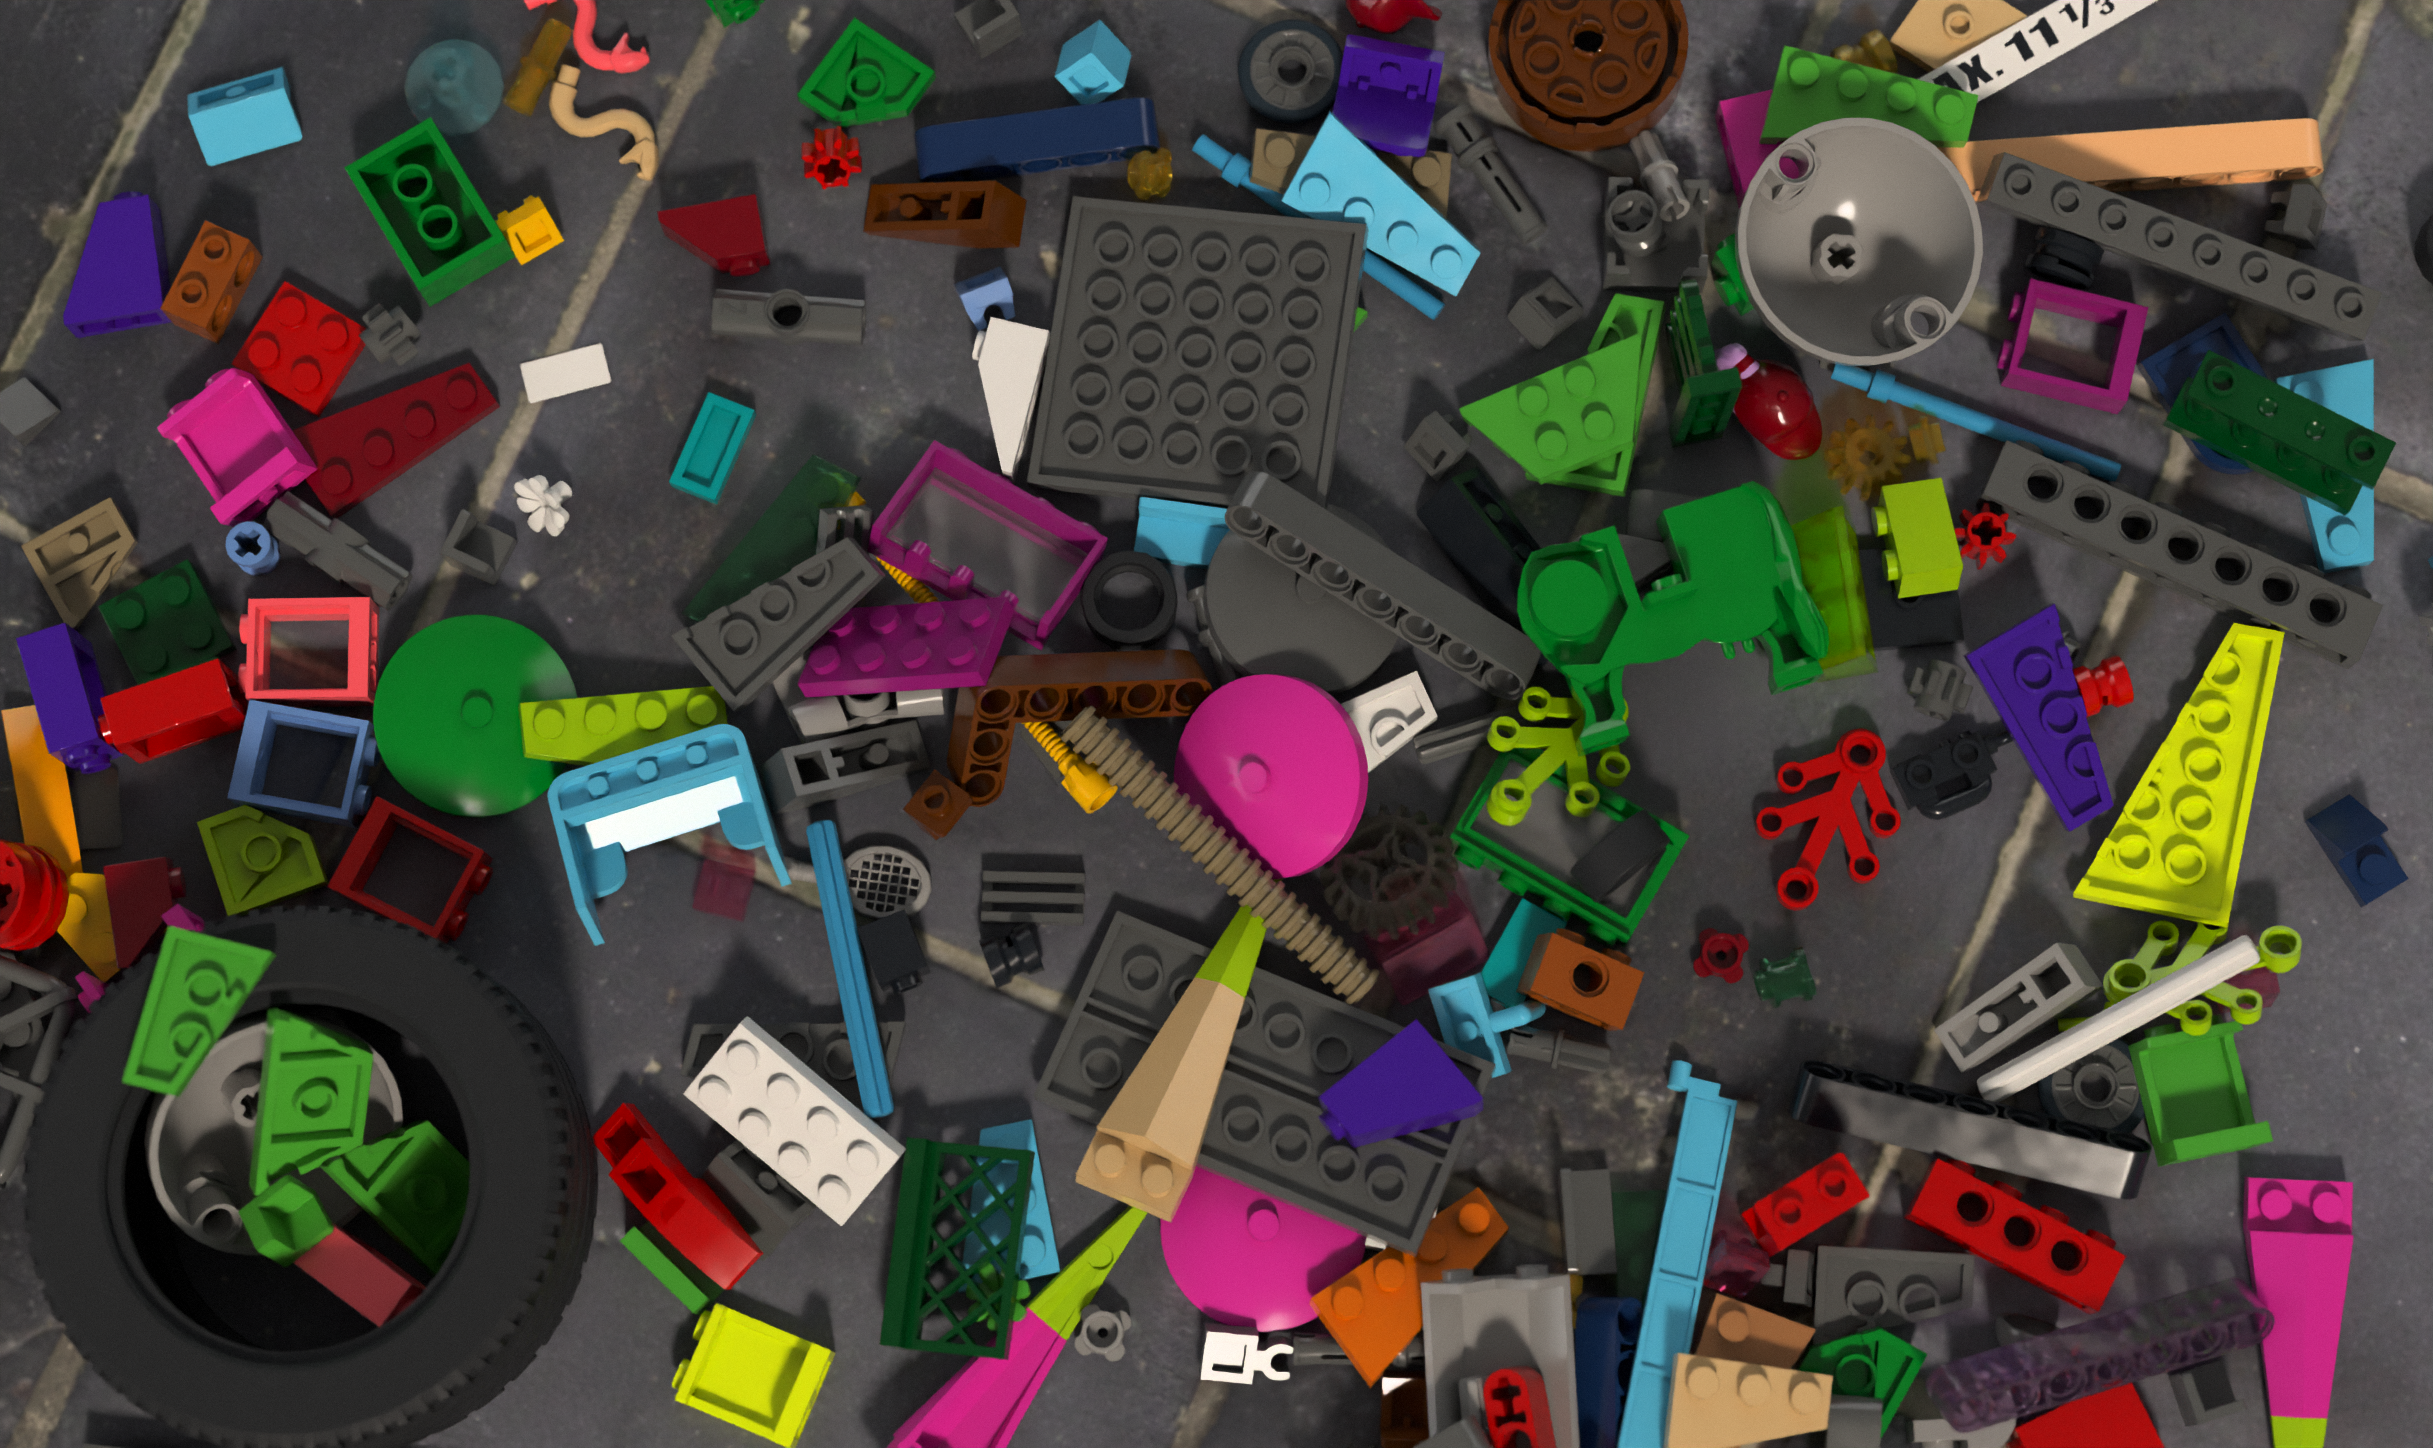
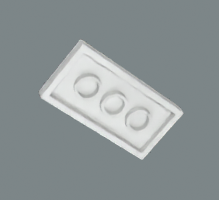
M748 1016L739 1023L683 1093L841 1227L906 1150L904 1146Z

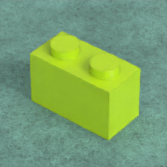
M1942 478L1882 486L1879 504L1872 507L1871 518L1875 536H1883L1886 550L1882 551L1883 573L1886 581L1894 580L1897 597L1905 598L1958 590L1963 563Z

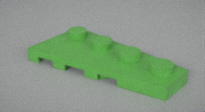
M1784 45L1759 144H1777L1778 141H1786L1799 131L1825 121L1841 118H1872L1891 122L1916 132L1936 147L1964 148L1968 142L1979 95Z
M1615 293L1587 349L1588 354L1633 335L1639 334L1643 349L1640 356L1638 380L1640 385L1638 404L1636 405L1634 446L1546 482L1547 484L1625 497L1666 309L1664 301ZM1525 473L1527 480L1536 481L1529 474Z

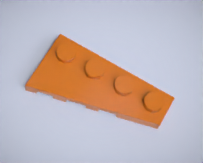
M1477 1187L1438 1213L1435 1219L1432 1218L1416 1257L1388 1246L1313 1296L1309 1305L1371 1388L1382 1376L1384 1370L1413 1341L1415 1335L1423 1328L1421 1283L1442 1280V1270L1468 1268L1473 1269L1474 1272L1506 1236L1509 1227L1481 1189Z

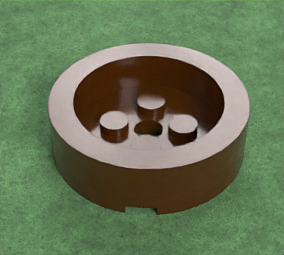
M1498 0L1489 28L1488 66L1495 94L1506 113L1520 128L1548 145L1579 152H1597L1623 146L1631 142L1632 138L1638 136L1640 131L1652 129L1665 116L1678 95L1684 76L1689 42L1686 14L1680 0ZM1586 30L1594 31L1601 37L1603 43L1596 53L1593 51L1585 52L1575 47L1574 39L1576 35Z

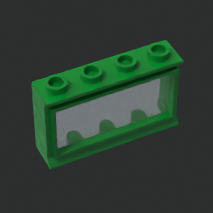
M1513 748L1507 752H1500L1449 838L1448 845L1456 849L1453 857L1474 870L1479 871L1483 865L1499 874L1497 882L1501 886L1519 896H1524L1525 892L1528 891L1544 901L1541 906L1542 909L1565 922H1568L1570 917L1588 926L1586 934L1598 943L1612 948L1615 943L1625 947L1690 835L1648 812L1670 838L1668 845L1622 886L1603 900L1594 902L1570 874L1571 868L1600 840L1629 817L1643 810V808L1589 778V783L1595 786L1599 792V802L1591 815L1587 817L1574 816L1565 806L1568 784L1565 763H1563L1531 794V806L1520 823L1512 826L1499 824L1491 818L1486 807L1493 787L1500 781L1517 779L1544 751L1533 748ZM1505 794L1509 800L1518 801L1514 797ZM1575 795L1579 802L1589 804L1586 797Z

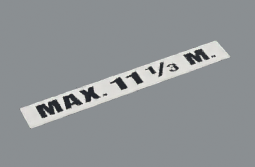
M2057 0L1918 80L1979 95L1977 100L1979 102L2158 0Z

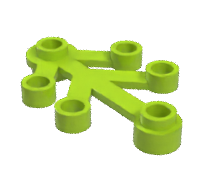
M1530 687L1525 690L1518 704L1519 713L1523 718L1531 722H1540L1545 717L1578 720L1567 729L1520 727L1519 723L1511 717L1501 716L1496 718L1487 733V740L1495 750L1507 752L1513 748L1547 750L1517 779L1503 780L1493 787L1486 803L1487 811L1491 818L1499 824L1512 826L1520 823L1531 806V794L1565 762L1568 784L1565 806L1574 816L1587 817L1593 813L1600 797L1596 787L1589 783L1586 755L1578 757L1575 746L1583 730V714L1574 698L1551 697L1543 688ZM1624 699L1626 711L1624 713L1623 720L1626 722L1629 715V709L1627 702ZM1528 701H1536L1542 708H1534ZM1497 730L1508 732L1511 738L1500 736ZM1618 744L1599 750L1600 762L1596 768V776L1602 784L1609 787L1620 786L1630 771V763L1620 753ZM1606 765L1615 766L1620 773L1610 772ZM1505 794L1514 797L1518 801L1509 800ZM1575 795L1586 797L1589 804L1579 802Z
M2161 920L2152 923L2147 931V940L2135 958L2116 962L2105 974L2103 992L2106 998L2112 1004H2116L2207 954L2212 945L2220 944L2227 938L2228 926L2227 928L2219 926V929L2211 930L2205 927L2210 924L2197 922V929L2173 965L2154 969L2161 956L2170 955L2176 951L2179 930L2176 925L2169 921ZM2273 926L2266 929L2261 934L2259 946H2256L2260 956L2259 962L2244 971L2266 967L2275 973L2288 972L2300 961L2302 947L2300 935L2292 928L2286 926ZM2163 935L2169 937L2170 939L2166 941H2161L2156 939L2155 937ZM2221 982L2199 994L2229 1007L2231 1017L2240 1024H2253L2262 1015L2263 999L2255 990L2239 989ZM2186 1001L2166 1012L2180 1019L2181 1029L2189 1035H2203L2211 1028L2212 1009L2204 1001ZM2240 1004H2250V1005H2252L2254 1008H2252V1009H2243V1008L2239 1007V1005H2240ZM2191 1015H2199L2204 1019L2195 1021L2191 1020L2188 1017Z

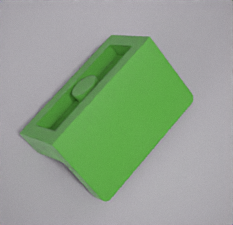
M649 1220L640 1229L634 1226L620 1240L693 1314L700 1316L725 1291V1289L686 1258Z

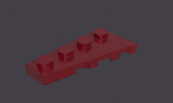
M466 363L292 431L318 468L305 480L331 517L338 519L498 409L500 405L471 364Z

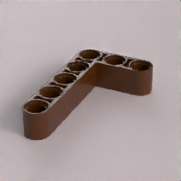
M1188 650L997 656L986 686L959 687L947 754V768L954 783L972 797L973 802L970 806H987L996 801L1004 789L1016 723L1073 721L1085 707L1088 708L1091 705L1096 709L1093 714L1099 719L1102 716L1106 719L1189 716L1213 693V688L1195 655Z

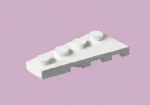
M1417 671L1341 704L1351 717L1361 736L1367 758L1368 773L1438 718Z

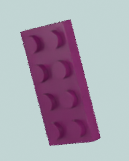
M1007 597L851 608L814 643L797 684L806 698L986 686L1012 619L1014 609Z

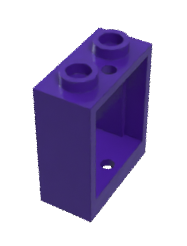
M67 623L16 638L49 754L73 770H81L82 774L105 770L111 766L110 760L124 756V753L121 754L114 746V743L109 745L106 743L99 726L98 716L104 714L100 698L107 696L92 643Z

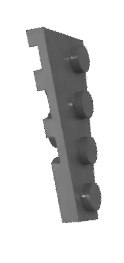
M846 537L796 565L790 572L772 582L762 584L753 589L749 595L729 606L719 608L707 615L706 619L690 628L685 627L671 635V637L734 712H741L886 575L854 538Z

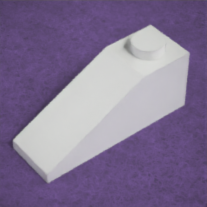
M991 317L987 332L978 331L972 359L979 361L978 366L1002 474L1014 485L1046 366L1050 333L1048 330Z

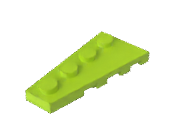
M713 686L520 703L518 707L524 757L581 766L597 763L714 725L728 724L725 700Z

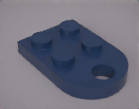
M2226 313L2144 359L2137 366L2167 414L2187 377L2194 378L2208 350L2269 379ZM2181 434L2195 457L2207 467L2221 473L2233 475L2254 471Z

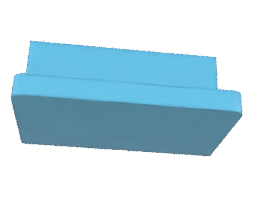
M283 67L188 94V117L209 166L302 139V130L290 101L289 82Z
M1140 497L1138 506L1139 521L1134 551L1147 553L1162 563L1207 569L1217 546L1230 530L1225 523L1224 517L1227 509Z

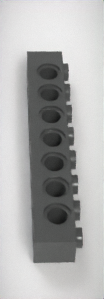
M2006 152L1994 155L1976 202L2041 227L2057 229L2082 237L2108 252L2348 341L2365 339L2382 292Z
M2006 440L1998 452L1975 506L1982 508L1984 503H1988L1990 512L2000 516L2008 513L2009 517L2007 520L2241 623L2285 632L2284 642L2346 669L2351 668L2361 659L2383 607L2382 604L2371 600L2372 595L2365 589L2351 584H2344L2341 587L2324 579V573L2319 569L2302 563H2297L2293 566L2277 559L2278 554L2273 549L2262 544L2249 543L2247 546L2230 538L2231 533L2219 525L2209 522H2203L2202 525L2184 518L2183 511L2171 504L2156 502L2154 505L2136 497L2137 492L2123 483L2110 481L2106 484L2090 477V471L2082 465L2071 461H2063L2062 464L2044 457L2043 450L2032 443L2021 440L2012 443ZM2040 479L2047 483L2051 490V497L2040 499L2033 496L2028 489V481ZM2084 499L2093 503L2097 509V518H2082L2076 512L2074 502ZM2123 520H2133L2139 523L2144 531V538L2141 540L2128 538L2122 531L2121 522ZM2178 540L2185 543L2190 550V560L2182 561L2174 558L2169 551L2168 542ZM2216 561L2231 563L2237 571V580L2226 581L2222 579L2216 572ZM2272 581L2277 583L2284 592V600L2282 602H2274L2268 599L2263 592V582ZM2311 602H2320L2327 606L2331 614L2329 623L2319 622L2312 616L2310 612Z

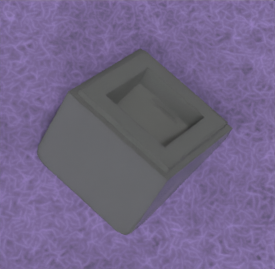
M1550 276L1520 297L1508 313V319L1540 351L1571 326L1585 311Z
M25 377L0 392V424L25 447L61 412Z

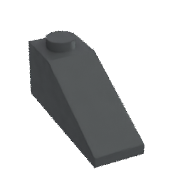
M913 720L782 748L762 764L759 769L774 815L821 805L928 770L931 768V764L917 722Z

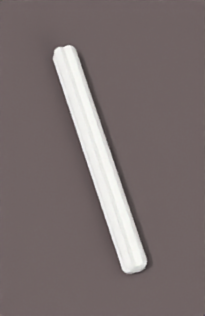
M2242 935L1990 1071L1977 1080L1981 1096L1985 1100L2000 1102L2257 964L2260 960L2256 946L2247 935Z

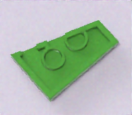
M168 926L122 1082L179 1097L276 954Z

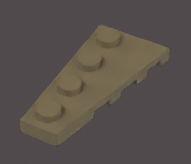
M1256 128L1253 136L1249 182L1284 194L1315 136ZM1372 149L1397 175L1399 174L1413 187L1414 191L1447 219L1452 154L1426 151L1424 156L1414 157L1398 156L1392 152Z

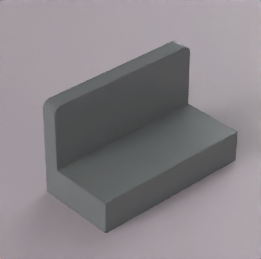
M736 1140L717 1154L700 1177V1179H704L763 1252L759 1258L762 1261L770 1257L785 1236L810 1217L817 1208L812 1201L739 1140Z
M1571 1168L1559 1169L1557 1172V1188L1564 1274H1570V1277L1616 1274L1617 1263L1610 1170L1571 1171Z

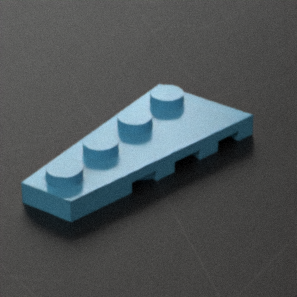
M1329 111L1283 194L1281 201L1313 219L1367 224L1369 232L1366 248L1457 296L1481 254L1480 249L1439 211L1428 204L1413 190L1411 185L1399 174L1397 175L1369 146L1358 139L1343 125L1341 120Z
M2374 359L2280 377L2273 381L2374 431ZM2362 486L2350 512L2346 516L2300 494L2320 571L2326 574L2369 565L2374 561V488L2371 490Z

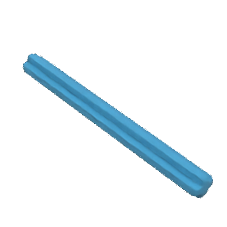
M821 820L807 826L806 833L863 1111L869 1118H880L894 1111V1104L836 824L833 820Z

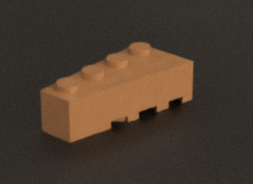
M1716 1293L1710 1298L1691 1355L1791 1370L1816 1329ZM1740 1445V1446L1729 1447V1448H1740L1741 1445Z

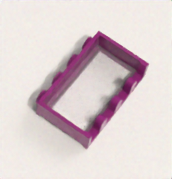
M934 440L873 524L867 552L953 601L1007 597L1014 609L1007 631L1042 651L1050 635L1083 589L1084 580L1095 564L1102 560L1108 538L1101 535L1089 523L1077 521L1057 510L1048 500L1042 497H1034L1013 485L1004 475L990 472L972 462L960 450L948 448Z

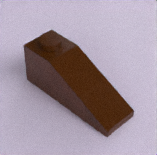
M996 180L872 184L863 232L874 236L977 249L1019 248L1027 200Z

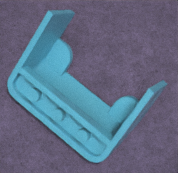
M729 724L714 725L574 769L558 776L549 787L548 802L576 911L595 946L603 944L605 941L594 899L612 894L624 884L628 874L624 853L719 822L727 841L732 846L749 850L765 845L781 886L792 884L775 823L749 746L743 733L735 726Z

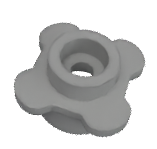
M1094 1304L1086 1306L1080 1315L1083 1325L1081 1335L1074 1342L1076 1350L1084 1356L1096 1353L1105 1355L1112 1362L1120 1360L1125 1354V1348L1122 1344L1124 1333L1131 1326L1129 1315L1122 1310L1115 1313L1101 1311ZM1099 1329H1107L1108 1335L1105 1338H1100L1098 1336Z

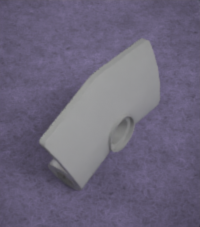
M811 650L804 652L772 682L802 744L832 738L853 728L860 730L880 728L889 719L945 714L944 689L806 698L797 683ZM872 696L870 699H862L863 697Z

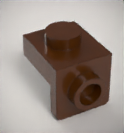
M934 769L903 810L922 831L937 841L939 837L944 838L972 804L973 799L966 791Z
M1384 1370L1381 1383L1379 1422L1381 1448H1414L1430 1438L1425 1371Z

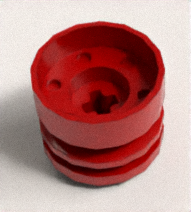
M0 839V948L22 951L38 947L55 934L66 915L69 900L66 874L57 859L41 847Z

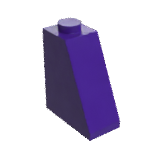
M136 191L122 192L113 197L114 200L98 204L63 314L64 325L76 338L172 322L160 309L171 285L161 211L149 194L144 195Z
M1416 1019L1319 1096L1320 1107L1323 1113L1318 1118L1336 1141L1345 1137L1352 1147L1355 1148L1474 1117L1483 1111V1097Z

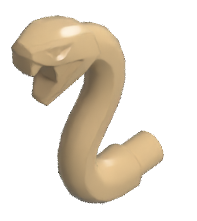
M561 65L557 81L553 82L549 99L552 117L559 127L569 134L578 137H594L616 128L628 130L634 136L635 145L619 162L621 164L631 162L639 164L641 171L637 173V177L646 181L652 180L659 167L658 146L655 145L654 132L651 125L644 117L627 109H611L590 118L577 116L574 113L573 101L577 93L575 87L580 70L572 66Z

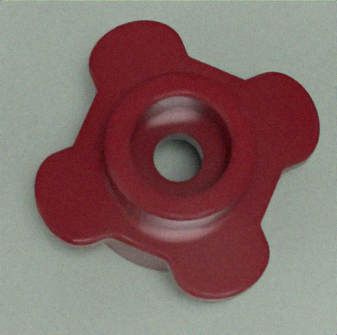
M1714 928L1703 930L1698 937L1701 950L1699 958L1693 963L1694 972L1701 978L1712 975L1722 977L1729 984L1737 983L1743 977V969L1740 965L1743 954L1749 948L1747 939L1742 934L1732 936L1727 933H1718ZM1718 951L1725 953L1726 958L1720 961L1716 958Z

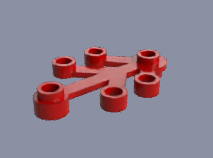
M1862 728L1852 729L1840 737L1834 752L1803 763L1787 762L1782 765L1776 774V784L1783 793L1790 795L1802 791L1807 781L1840 773L1831 791L1779 809L1776 807H1766L1759 812L1755 819L1754 826L1758 835L1764 839L1772 840L1778 838L1788 827L1818 818L1796 867L1786 870L1776 883V897L1787 909L1803 910L1816 899L1819 885L1814 875L1837 826L1850 858L1847 864L1849 877L1857 883L1865 884L1877 876L1880 869L1879 860L1869 851L1850 800L1858 782L1872 811L1868 820V827L1871 833L1878 838H1889L1897 832L1901 825L1900 814L1895 808L1891 807L1878 773L1885 762V746L1880 737L1870 730ZM1854 747L1864 748L1868 753V761L1865 763L1853 761L1850 755L1851 749ZM1787 770L1797 771L1801 777V783L1793 787L1787 785L1783 780V773ZM1881 813L1891 816L1893 828L1886 831L1881 830L1876 824V816ZM1765 815L1777 817L1780 823L1779 829L1773 832L1764 829L1761 822L1762 817ZM1858 859L1868 860L1872 865V873L1867 876L1858 874L1854 866L1855 861ZM1791 882L1800 883L1805 890L1804 897L1801 899L1791 898L1786 890L1787 884Z

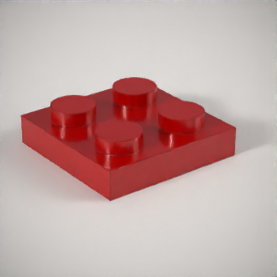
M284 281L231 365L236 369L253 374L260 384L319 418L364 349L365 343L358 335L367 328Z

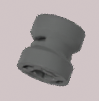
M1632 190L1618 195L1610 203L1607 211L1608 222L1620 250L1634 257L1647 256L1655 252L1662 244L1664 226L1653 198L1645 192Z

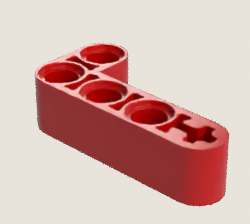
M1520 1365L1493 1372L1487 1378L1483 1390L1492 1448H1517L1516 1437L1520 1430L1529 1436L1532 1443L1531 1448H1556L1546 1387L1542 1376L1535 1369ZM1519 1385L1520 1396H1510L1509 1386ZM1525 1412V1419L1513 1421V1414Z

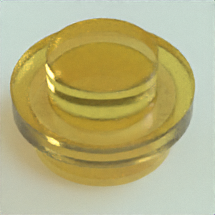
M1927 415L1920 416V422L1908 425L1917 463L1930 461L1931 465L1939 464L1938 453L1947 451L1940 423L1930 424Z

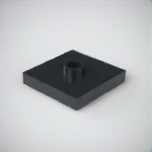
M1886 548L1851 551L1849 555L1861 653L1960 644L1964 641L1958 590L1898 598L1894 580L1886 581L1883 573L1882 551H1885Z

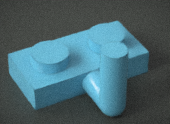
M1481 973L1428 989L1445 1044L1496 1064V1070L1492 1078L1512 1071L1500 1032L1542 1017L1546 1011L1545 1004L1530 999L1519 1005L1493 1012Z

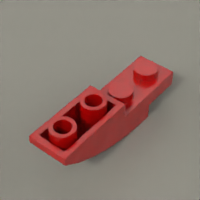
M622 1103L593 1135L595 1146L613 1167V1170L608 1175L622 1192L670 1243L723 1289L730 1290L762 1256L763 1252L704 1179L691 1176L634 1104Z

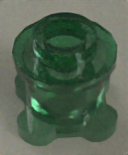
M1802 946L1794 948V952L1790 953V957L1769 962L1767 958L1760 959V970L1753 972V980L1761 1001L1769 1000L1773 1008H1778L1781 1005V1001L1802 996L1804 1001H1809L1816 995V986Z

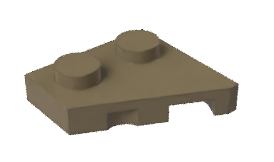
M109 497L21 545L63 622L76 630L85 620L138 541L115 500Z

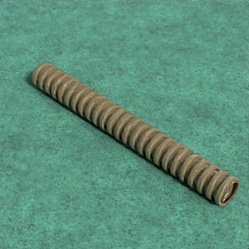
M1092 705L1088 708L1085 707L1063 730L1061 739L1065 743L1070 740L1075 745L1073 747L1074 752L1079 753L1082 751L1087 756L1084 759L1087 764L1094 762L1099 767L1096 770L1099 775L1106 773L1110 777L1108 783L1111 786L1118 784L1122 788L1120 794L1123 797L1127 795L1134 799L1132 805L1135 808L1141 806L1145 809L1146 812L1143 815L1147 819L1153 817L1157 821L1155 827L1159 830L1165 828L1169 832L1167 835L1169 840L1174 841L1177 839L1181 843L1179 849L1182 852L1189 850L1193 854L1191 860L1194 863L1200 860L1205 865L1202 870L1206 874L1214 873L1217 876L1214 881L1218 885L1224 883L1228 886L1226 892L1230 896L1236 894L1240 898L1238 904L1242 907L1248 905L1252 909L1250 911L1252 917L1256 918L1259 915L1263 919L1261 925L1265 929L1271 926L1275 930L1273 936L1277 940L1283 937L1287 941L1285 947L1289 951L1296 949L1299 952L1297 958L1301 962L1304 960L1310 962L1309 969L1313 973L1318 970L1322 974L1320 980L1325 984L1330 981L1334 985L1332 989L1334 993L1338 995L1342 992L1346 996L1344 999L1346 1004H1356L1377 982L1380 972L1376 968L1369 970L1366 967L1368 961L1364 957L1357 959L1354 956L1356 950L1352 946L1344 947L1342 945L1344 939L1340 935L1334 937L1330 934L1332 928L1328 924L1323 927L1319 923L1321 918L1315 913L1311 916L1307 912L1309 906L1303 902L1299 905L1295 901L1297 895L1291 891L1287 894L1283 890L1285 884L1282 881L1275 883L1271 879L1273 873L1270 870L1264 872L1259 868L1262 863L1258 859L1252 861L1247 857L1250 851L1246 848L1240 850L1236 846L1238 843L1236 838L1231 837L1228 839L1224 835L1226 829L1223 826L1216 828L1212 824L1214 818L1211 815L1205 818L1200 813L1202 807L1199 804L1192 806L1188 802L1191 797L1187 793L1183 795L1178 793L1176 790L1179 786L1175 782L1170 785L1164 780L1167 774L1163 771L1158 774L1153 769L1155 763L1151 760L1146 763L1141 758L1143 752L1140 749L1134 752L1129 747L1132 742L1128 738L1122 741L1117 736L1120 731L1116 727L1112 730L1105 725L1108 720L1104 716L1100 719L1093 714L1096 709Z

